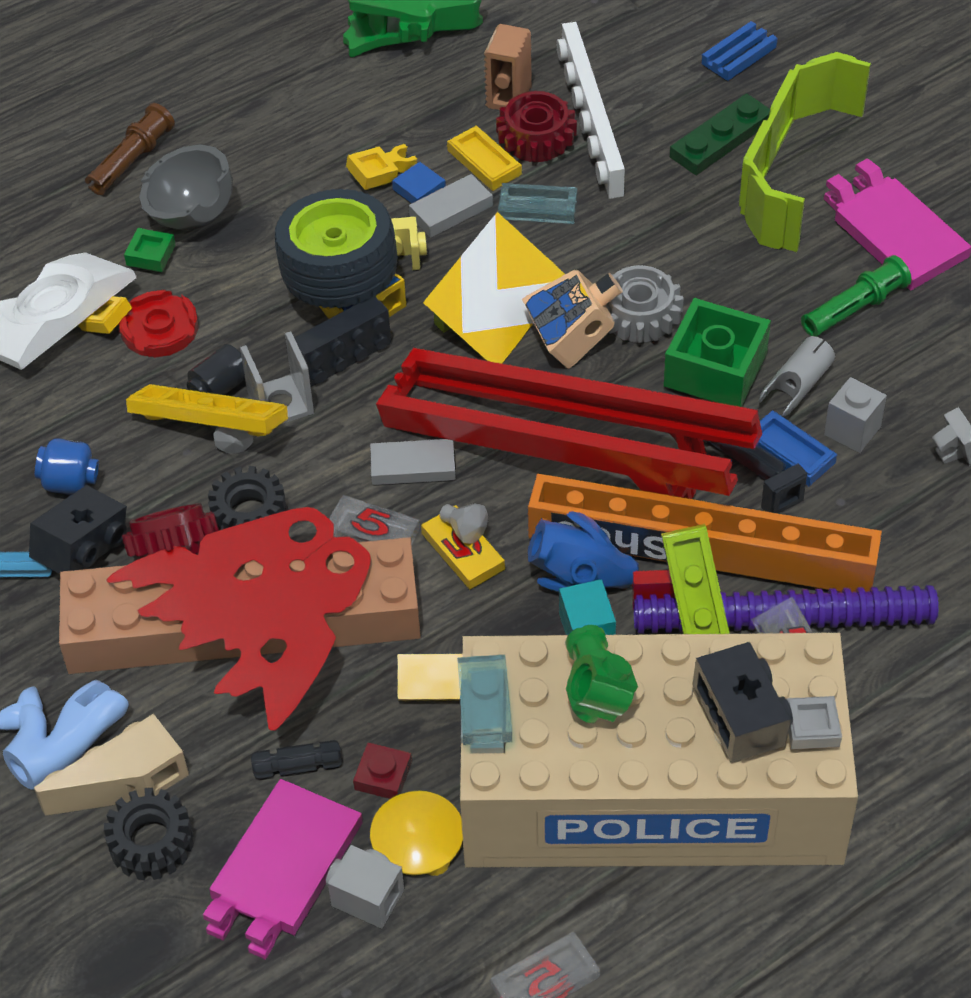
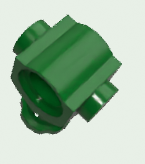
M585 625L581 628H576L567 636L565 641L569 657L575 660L566 686L572 710L577 717L587 723H596L599 718L614 722L617 716L623 715L628 710L634 693L638 688L632 667L623 657L607 650L608 641L602 628L596 625Z

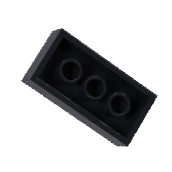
M376 296L352 306L294 338L308 367L310 387L322 383L325 379L338 372H342L347 367L391 344L389 312Z

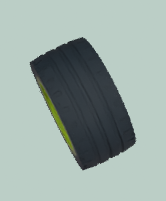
M331 189L312 193L291 204L277 221L275 227V249L279 270L289 292L304 303L323 308H341L363 303V301L370 300V298L381 293L390 284L396 273L397 246L391 217L384 204L367 193L350 189Z

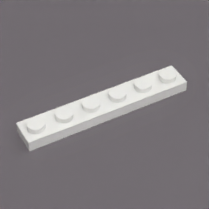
M577 23L562 24V39H557L558 58L560 61L566 62L564 63L565 79L567 85L573 84L572 100L574 108L581 109L579 118L582 133L589 134L587 144L590 158L597 159L595 164L597 181L599 185L605 184L609 199L623 197L624 165Z

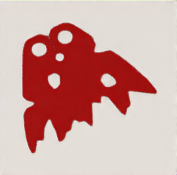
M303 507L279 512L207 534L200 542L198 555L193 554L185 547L174 546L173 549L168 551L165 549L122 567L112 573L106 580L108 583L131 580L133 588H140L155 583L173 584L174 586L163 593L156 600L137 610L138 613L144 617L156 616L160 620L167 622L183 621L181 632L185 635V638L180 643L179 650H185L218 639H224L226 651L240 649V659L216 685L214 694L229 693L231 696L237 697L259 686L262 687L268 729L275 731L296 709L316 679L333 647L336 636L329 628L324 615L326 613H340L355 602L368 574L371 557L368 550L351 537H333L334 524L315 508ZM298 521H309L315 525L317 532L312 540L299 543L290 538V527ZM337 551L348 552L354 559L353 567L345 573L331 572L326 567V560L330 554ZM255 560L264 567L262 575L253 579L243 581L233 576L241 565ZM294 560H302L305 563V568L300 572L292 571L289 566ZM269 639H282L286 642L287 648L279 660L270 663L261 656L260 650Z

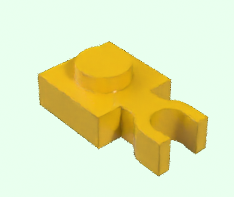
M405 144L396 146L391 152L387 153L379 146L348 155L346 168L360 185L367 190L392 182L398 176V172L404 173L417 164V158L415 156L405 158L407 152Z

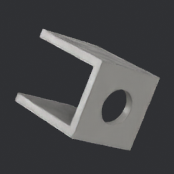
M291 331L285 333L291 375L263 383L247 346L240 347L247 392L250 399L269 402L271 397L277 394H286L292 398L291 403L287 406L288 419L283 423L314 414L308 367Z

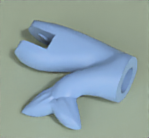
M98 680L91 681L78 689L68 699L61 710L54 729L47 737V721L43 713L41 698L36 687H29L22 691L17 703L0 711V730H19L14 739L3 750L4 760L16 779L22 785L32 790L36 785L43 782L50 773L62 770L76 762L103 732L126 714L129 703L123 695L115 690H111L108 685Z

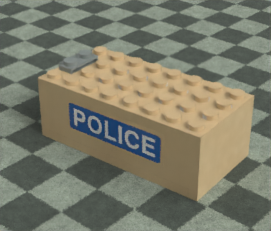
M840 633L606 635L608 641L607 650L623 657L629 662L638 688L634 693L632 703L623 715L617 716L614 722L599 718L596 723H587L576 716L566 692L567 681L575 661L569 657L565 645L568 635L463 636L460 804L465 867L844 865L858 800ZM750 642L758 658L763 657L767 661L772 673V685L779 697L835 696L842 734L840 747L791 749L788 734L784 747L731 763L692 685L696 658Z

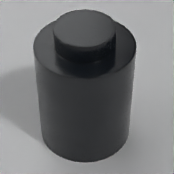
M224 344L188 371L187 389L220 395L227 394L245 380L241 353L232 345Z

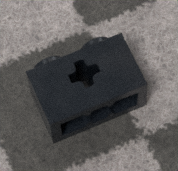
M88 485L84 486L30 523L29 557L59 574L60 572L82 570L85 567L91 566L99 557L122 543V535L127 533L125 525L127 506Z
M750 642L697 657L695 661L692 685L731 763L784 747L786 745L789 725L793 723V714L787 699L784 696L779 697L772 685V673L767 661L763 657L758 658Z

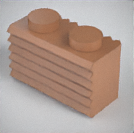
M499 24L484 52V66L486 67L484 71L486 73L485 94L487 95L485 105L488 108L500 110L501 107H506L510 99L529 92V89L532 88L530 30Z

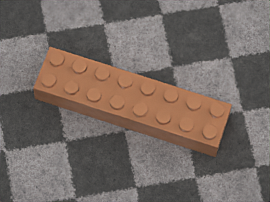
M411 537L358 542L370 553V567L355 602L340 613H326L324 615L329 628L336 636L333 647L421 639ZM345 551L334 552L326 560V567L331 572L339 574L349 571L354 564L352 555ZM255 560L241 565L233 576L243 581L253 579L262 575L264 567ZM294 560L290 563L289 568L294 572H300L305 568V563L302 560ZM124 566L60 572L59 645L68 674L241 657L240 649L226 651L224 639L179 650V645L185 638V635L181 632L183 621L167 622L160 620L156 616L144 617L138 613L137 610L156 600L163 593L174 586L173 584L155 583L140 588H133L131 580L108 583L106 579ZM269 639L261 648L260 653L261 655L282 653L287 648L286 642L282 639Z

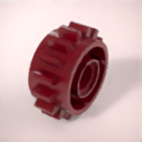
M530 91L517 95L509 100L506 107L500 108V117H496V133H498L499 144L505 143V151L507 153L510 152L515 157L524 161L544 162L564 154L566 147L574 144V136H577V120H575V111L568 110L567 101H563L552 93Z
M196 503L158 511L133 519L129 522L131 531L122 535L128 557L136 555L138 559H141L163 549L166 551L171 550L174 546L185 547L193 554L198 553L203 537L219 530L215 514L213 512L205 513L202 504Z

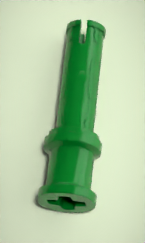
M890 255L884 260L883 265L874 271H864L861 273L855 285L834 296L808 314H804L801 317L804 330L809 336L818 337L821 333L867 304L877 305L882 303L890 292L897 288L904 289L911 284L912 278L908 266L900 257Z

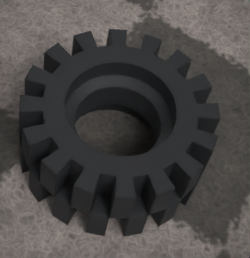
M249 466L246 473H242L241 467L234 468L235 475L233 476L226 471L221 474L222 482L215 480L212 484L213 491L209 490L208 493L209 510L215 514L219 531L287 511L283 485L279 482V478L275 474L270 477L269 470L264 468L257 474L256 466ZM245 500H258L264 503L260 508L251 512L244 513L232 510L236 504Z
M144 788L145 796L138 797L136 790L129 792L131 801L126 803L121 797L115 802L118 812L109 809L106 815L108 823H104L105 840L113 863L117 868L121 866L123 874L129 877L135 871L137 880L145 881L147 872H151L153 880L162 879L160 870L164 868L171 875L177 871L174 862L177 861L184 865L188 859L186 851L191 852L193 848L192 838L194 837L185 805L182 806L181 800L176 795L170 799L169 792L164 789H160L158 796H155L153 788ZM161 823L167 828L166 835L154 844L137 845L131 840L132 833L144 824Z

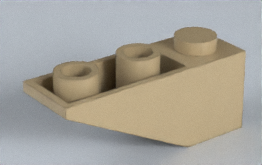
M152 714L141 722L130 724L120 735L102 746L91 748L82 758L66 768L50 773L43 782L34 787L43 813L45 815L116 805L115 802L121 797L128 803L131 801L129 792L136 790L138 797L145 796L144 788H153L156 796L159 794L160 789H168L189 774L182 749L156 716Z

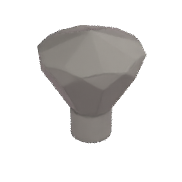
M217 426L213 434L215 446L226 453L244 452L253 443V436L244 430Z
M476 503L460 508L446 504L440 511V519L451 524L456 535L463 543H475L480 539L487 527L488 513L484 505Z

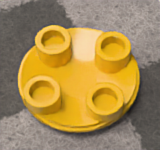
M411 791L399 794L384 803L375 814L370 828L372 848L385 855L390 862L401 866L403 874L438 876L448 870L450 862L462 846L463 834L460 813L451 802L435 793Z

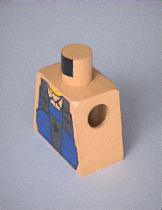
M573 270L525 296L522 301L549 353L570 369L614 327L615 322L606 304L620 295L623 290L610 273H607L592 284L579 270Z

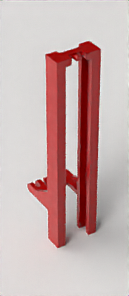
M413 348L401 365L403 373L395 374L394 379L397 386L388 385L376 403L384 427L627 475L641 491L687 499L694 497L696 489L730 496L738 481L737 474L729 473L732 467L731 459L706 455L703 440L755 449L762 436L758 410L418 348ZM413 385L650 429L669 433L677 442L679 449L406 396Z

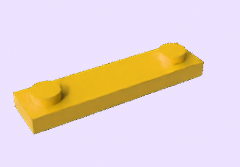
M152 384L145 386L126 399L128 413L141 414L149 420L167 418L248 431V434L252 436L268 435L272 433L274 428L288 419L287 405Z

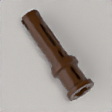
M150 103L145 109V115L137 123H131L127 127L126 137L111 151L94 171L87 175L85 183L90 184L88 188L97 195H103L140 154L152 151L156 146V140L164 132H170L175 126L174 118L170 112L160 104Z

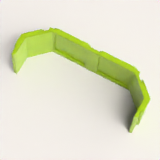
M835 52L814 58L805 65L796 64L794 70H789L771 105L768 120H763L744 157L739 200L740 214L745 215L746 223L760 245L774 249L784 248L797 252L799 249L805 198L773 190L765 180V176L793 121L830 109L862 117L871 63L857 60L851 55Z

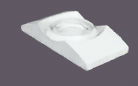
M88 253L69 255L47 263L38 279L27 286L18 297L0 301V361L21 370L106 303L112 296L136 279L134 271Z

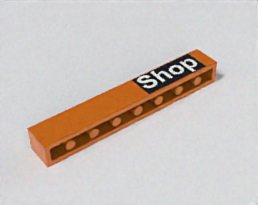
M537 474L528 505V537L530 539L535 533L536 526L541 518H545L550 522L580 527L567 516L569 512L574 511L592 518L608 535L611 543L623 554L667 562L661 534L705 524L717 571L828 590L835 588L842 592L843 588H850L851 592H856L857 587H863L865 591H869L873 586L882 533L880 530Z

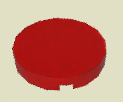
M166 290L146 292L133 298L129 302L132 309L119 322L121 338L126 346L139 355L155 358L170 356L185 349L195 339L199 329L196 308L189 298L181 295V298L173 296L172 291Z

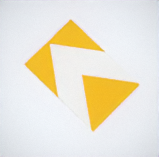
M497 212L423 303L484 359L502 364L534 323L522 299L562 277L565 273Z

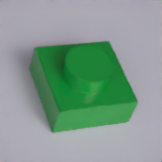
M137 228L124 253L126 265L163 272L176 245L174 234Z

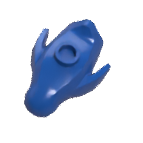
M571 511L567 516L580 527L550 522L545 518H541L528 546V561L557 577L538 578L537 583L555 591H559V588L601 579L605 588L622 589L632 585L633 572L639 571L638 563L631 556L620 552L611 543L608 535L592 518L583 513Z

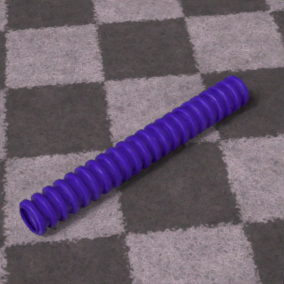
M913 585L911 590H906L905 586H898L897 590H892V587L885 586L883 591H879L877 587H871L869 591H865L863 587H857L856 592H851L850 588H843L842 592H837L835 588H830L828 593H823L821 588L816 589L814 593H809L808 589H802L801 594H796L793 589L788 590L787 594H782L780 590H774L773 595H768L766 590H761L759 595H754L753 591H747L744 596H740L739 591H733L732 596H726L725 592H721L728 627H733L734 631H740L743 626H747L749 631H754L755 626H761L762 630H768L769 626L773 625L776 630L783 628V625H788L789 628L802 625L805 629H809L811 624H816L817 628H823L825 624H830L831 628H837L839 623H843L845 627H851L852 623H857L859 627H865L866 622H871L873 627L879 626L880 622H885L886 626H892L894 621H898L903 626L908 621H912L914 625H920L922 620H926L928 625H933L938 618L939 610L937 592L932 585H926L924 589H920L918 585ZM650 594L649 599H643L642 595H636V599H634V627L637 633L644 634V630H651L652 634H657L658 629H664L666 634L671 633L672 629H678L679 633H683L675 598H671L670 594H664L663 598H657L656 594Z

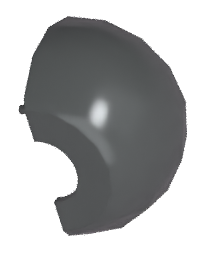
M201 144L181 147L170 152L145 172L141 180L142 188L139 198L142 205L141 208L161 226L184 231L201 228L218 218L229 203L233 188V177L226 155L216 147Z

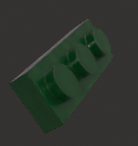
M746 93L671 145L669 157L697 176L755 135L763 120H768L770 108Z

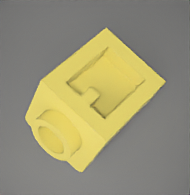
M416 217L391 219L394 226L397 256L411 255L413 270H420V255H427L425 232H417Z

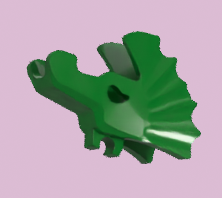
M348 0L349 8L353 11V14L348 17V25L350 27L343 34V43L349 46V56L355 57L385 45L417 40L427 42V39L434 32L471 30L483 23V16L479 14L482 0Z

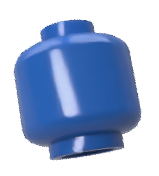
M54 438L49 441L46 447L40 446L35 464V479H40L42 487L48 492L72 495L88 483H96L99 460L92 459V451L87 443Z

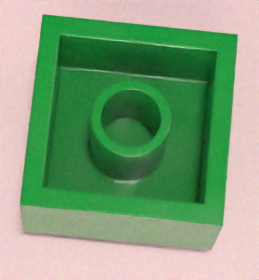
M694 298L665 353L664 387L713 402L742 407L767 355L771 320Z

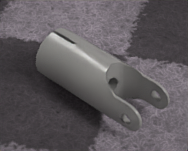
M807 337L764 387L760 394L759 402H762L771 391L776 389L782 390L793 398L782 414V417L787 416L835 361V353L832 347L826 341L822 344L823 339L819 337Z

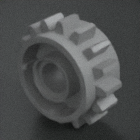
M643 265L622 268L612 275L621 286L623 292L606 304L615 322L614 327L609 331L610 334L614 333L622 340L630 342H649L658 340V338L666 333L670 334L672 332V324L680 323L681 312H683V296H680V285L673 284L672 276L666 275L654 267Z

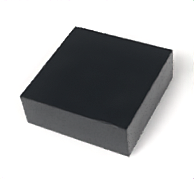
M799 463L764 481L761 502L763 511L779 514L804 500L807 472Z

